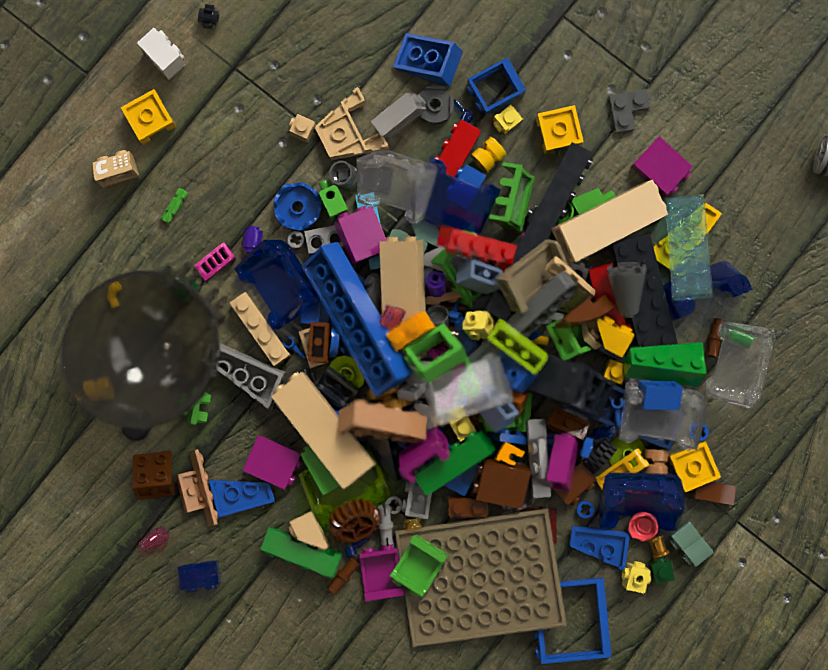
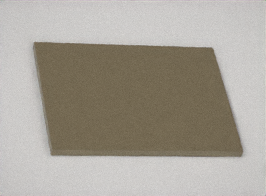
M548 508L395 531L399 561L409 546L412 537L416 534L449 555L423 597L420 595L419 597L414 596L409 592V588L403 585L413 647L567 626Z

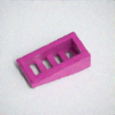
M223 242L194 266L204 280L207 281L233 262L236 257ZM222 250L227 255V259H224L220 254ZM217 255L222 263L218 264L214 256ZM210 259L216 266L214 269L207 262ZM203 264L209 269L210 272L208 274L202 268Z

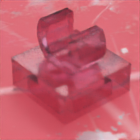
M385 305L386 309L380 315V323L386 327L396 328L401 324L406 311L399 307Z

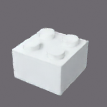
M153 28L137 44L169 80L185 66L182 60L185 57L175 44L171 46L172 43L162 30L158 32Z

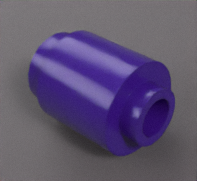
M248 226V229H244L242 245L244 253L259 254V250L262 249L263 231L259 230V227Z
M433 271L427 275L428 293L436 298L443 296L447 290L445 275L440 271Z

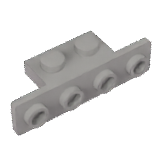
M545 419L527 420L532 497H550L551 488L546 481L549 469Z

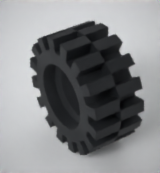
M604 438L594 447L591 455L585 458L582 464L595 474L608 462L617 448Z

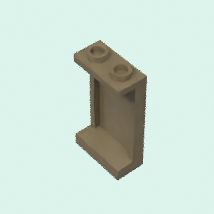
M553 240L543 241L496 278L511 311L524 313L528 310L526 303L555 277V275L545 271L546 265L555 256L570 267V263L565 258L560 243Z

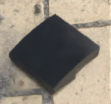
M330 366L315 385L335 411H340L347 407L360 390V388Z

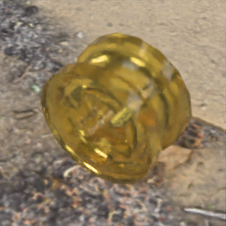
M421 518L404 520L407 523L405 530L422 528L420 524Z

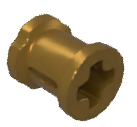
M662 534L647 540L652 547L654 559L670 553L665 547Z

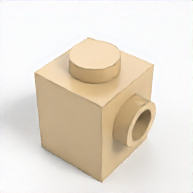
M297 114L296 118L291 119L288 128L290 129L291 136L309 143L316 124L314 121Z

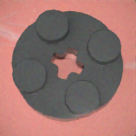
M439 85L426 87L419 95L424 99L426 103L424 106L427 110L419 115V117L430 124H440L447 121L454 109L452 95H450L447 89ZM433 100H437L440 107L433 109L429 104L433 103Z

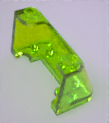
M368 445L363 447L375 461L376 465L347 489L339 486L323 495L309 469L299 474L312 513L320 526H328V519L331 517L330 514L335 512L334 508H339L340 504H346L347 501L351 502L355 498L357 501L361 498L364 500L369 499L376 506L391 497L376 457L370 451Z

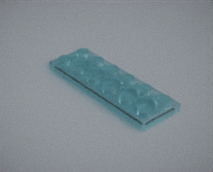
M704 194L665 198L666 210L668 212L666 217L673 300L713 297Z

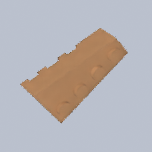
M356 400L339 411L337 434L344 435L346 431L354 432V436L359 437L373 434L375 439H386L390 436L392 441L417 444L426 439L427 416L420 415L419 412L415 411L404 412L401 408L390 409L385 408L382 404L371 405L366 404L364 400Z

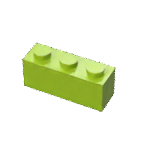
M501 318L488 333L487 339L533 374H536L547 360V353Z

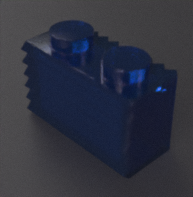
M218 560L178 566L180 589H186V593L196 592L199 587H205V590L216 589L217 585L221 583Z

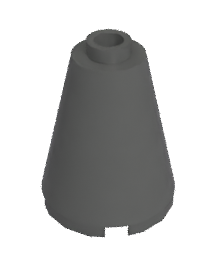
M637 262L617 263L618 267L612 268V265L607 267V274L618 312L624 318H632L639 311L647 271L646 265L643 264V267H640V263Z

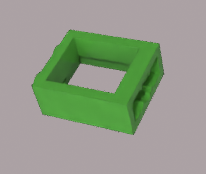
M558 320L547 326L563 360H570L593 350L583 339L581 325L571 328H556L555 324L560 321Z
M444 323L404 347L406 353L404 358L410 367L414 366V372L419 379L423 378L427 384L467 360L463 346ZM444 341L450 351L424 367L417 357Z

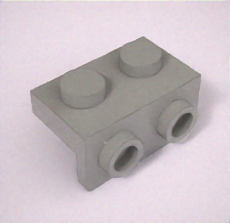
M416 479L413 483L407 480L405 492H408V498L403 500L402 511L408 517L428 519L432 493L426 496Z

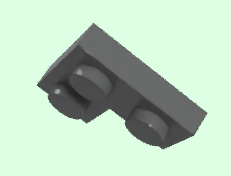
M647 89L609 95L615 134L635 130L632 112L650 108Z

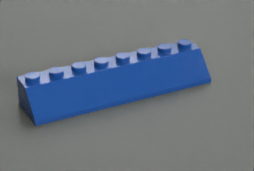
M335 242L320 246L302 265V268L375 398L402 384L413 372L401 351H396L386 334L389 333V330L339 243Z

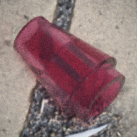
M163 526L155 527L139 544L144 551L166 544L170 537Z

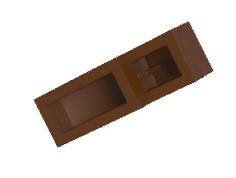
M606 295L593 302L588 298L572 309L555 326L556 328H571L587 324L607 313L615 306Z

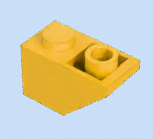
M600 316L597 320V325L605 349L623 357L634 337L632 329L625 325L619 326L615 324V320L608 316Z

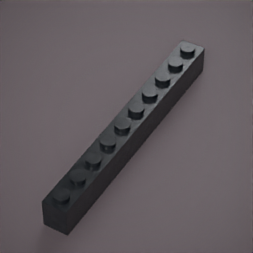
M573 142L570 144L516 249L512 265L543 241L548 240L550 235L554 237L551 228L557 226L558 219L563 220L568 210L564 208L567 202H572L576 194L573 192L575 186H580L585 177L581 175L583 170H588L593 161L590 158L592 155L591 151ZM508 264L506 270L510 268L512 265ZM501 289L494 291L484 311H488L496 321L501 318L505 322L515 313V311H511Z

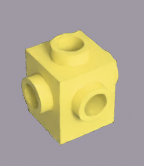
M488 311L467 312L462 326L470 339L479 340L488 337V333L495 325V320Z
M634 561V564L627 563L626 568H623L622 586L626 590L645 593L647 584L649 585L651 582V573L645 567L646 564Z

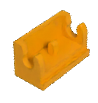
M502 442L494 459L515 465L516 463L509 458L513 459V455L522 457L524 452L507 442Z

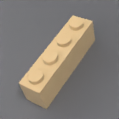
M246 292L230 302L273 366L277 367L291 357Z

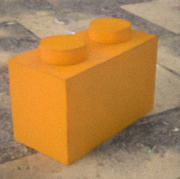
M423 311L414 314L386 335L395 350L399 351L433 330L435 326L426 312Z

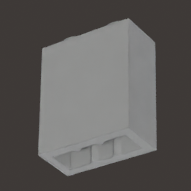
M405 93L371 122L382 137H393L427 110L424 106L426 103L420 95Z

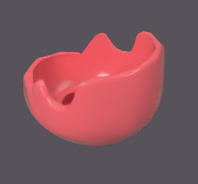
M639 512L630 519L628 531L632 538L644 542L652 539L657 534L659 524L652 514Z

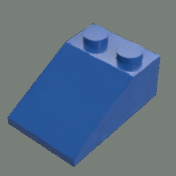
M406 33L393 68L432 83L450 86L463 51L455 42Z

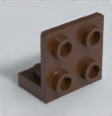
M171 451L133 455L132 488L137 500L176 496V489L172 480Z

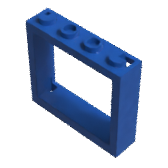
M602 577L560 581L561 588L594 585L601 649L546 654L543 629L534 630V639H538V647H535L536 659H540L541 664L612 657L604 579Z

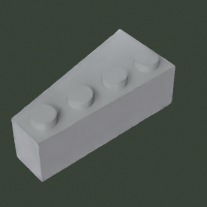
M218 342L212 343L205 359L208 364L232 380L234 384L249 393L251 397L258 400L267 409L272 407L274 400L271 396L275 394L274 390L282 384L286 374L285 371Z

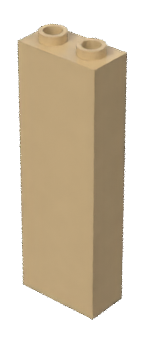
M649 180L551 229L557 242L563 248L562 251L569 263H573L668 215L666 204L660 197L658 186L653 180Z
M387 237L386 241L380 242L382 320L389 332L414 314L426 312L423 240H416V237H404L405 241H398V237ZM404 349L400 350L401 353H402V355H403V357H405V356H406L405 350H404ZM424 352L423 354L419 355L417 358H418V359L425 358V357H427V353Z
M296 372L289 378L290 382L285 386L283 384L278 386L274 390L275 394L271 397L343 489H347L372 469L376 463L352 432L346 431L344 435L337 434L338 414L304 372Z

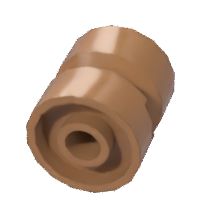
M643 449V459L647 460L650 465L643 469L642 476L667 478L668 467L665 463L668 461V450Z

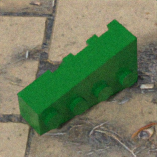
M703 343L630 348L623 360L624 377L650 381H675L680 385L698 387L706 375Z
M484 429L476 434L473 431L464 437L466 441L461 444L457 442L449 447L450 457L445 461H442L437 455L432 459L434 461L428 466L425 463L416 469L418 473L415 475V479L426 496L490 455L496 449V446Z
M271 526L268 528L261 550L265 551L264 554L269 557H281L283 562L292 565L296 563L301 565L302 569L314 570L319 572V575L327 578L334 577L343 553L329 547L322 549L298 540L297 536L293 537L292 534Z

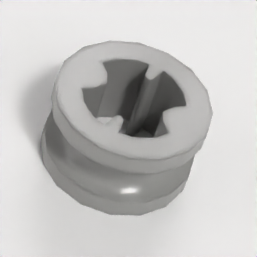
M293 231L288 235V244L293 249H300L305 244V238L301 232ZM293 236L301 237L302 240H299V245L291 243Z
M392 496L387 499L385 505L390 504L392 500H396V503L399 502L396 510H391L392 507L390 508V513L396 514L401 511L403 503L399 497Z

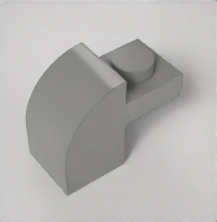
M420 361L424 367L430 364V361ZM411 366L410 369L413 374L397 392L398 398L407 401L427 398L431 392L433 381L427 384L423 378L419 379L414 372L415 367Z

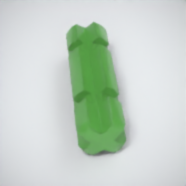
M182 188L177 190L175 193L176 197L172 198L166 208L167 211L161 216V219L168 224L171 223L172 216L176 215L181 207L182 200H185L188 195L187 191Z

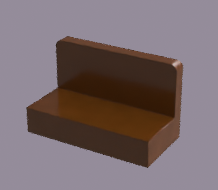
M555 406L546 423V431L555 435H561L562 433L571 434L579 445L583 441L590 423Z

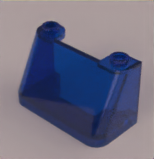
M430 157L412 194L408 211L412 215L440 228L444 226L480 235L501 189L493 184H483L481 189L446 174L447 168L444 162Z
M262 240L234 268L242 282L254 284L271 312L267 315V323L273 330L281 329L321 301L304 272L301 262L291 247L283 240Z
M721 261L667 282L663 287L672 321L693 313L696 306L693 296L719 286L721 292L727 291L733 297L753 290L749 279L731 263Z
M608 473L603 482L599 529H612L616 527L619 515L633 516L639 512H647L656 517L658 526L661 529L677 531L685 510L682 480L674 474Z

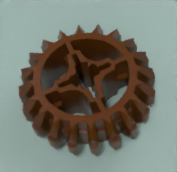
M355 498L351 502L347 501L346 504H340L339 508H334L335 512H332L330 514L331 517L328 519L329 531L335 540H338L339 543L344 542L348 544L352 542L354 544L356 541L361 542L364 538L368 539V535L374 534V530H377L380 524V513L369 499L364 500L361 498L357 501Z

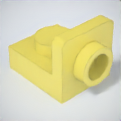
M510 105L500 114L494 116L493 125L499 132L502 131L506 134L518 125L523 118Z
M459 410L448 421L460 442L473 431L477 432L466 412L461 413Z

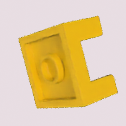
M155 89L121 107L136 136L143 145L150 142L151 139L149 137L165 128L169 131L176 127Z
M575 105L537 114L536 122L537 126L540 127L544 142L542 145L544 155L554 153L556 149L569 147L572 142L582 146L584 141Z
M704 441L696 443L683 451L668 455V462L670 465H673L679 479L678 486L681 492H688L721 478L708 445Z

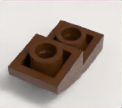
M709 482L694 489L693 499L734 506L736 486Z

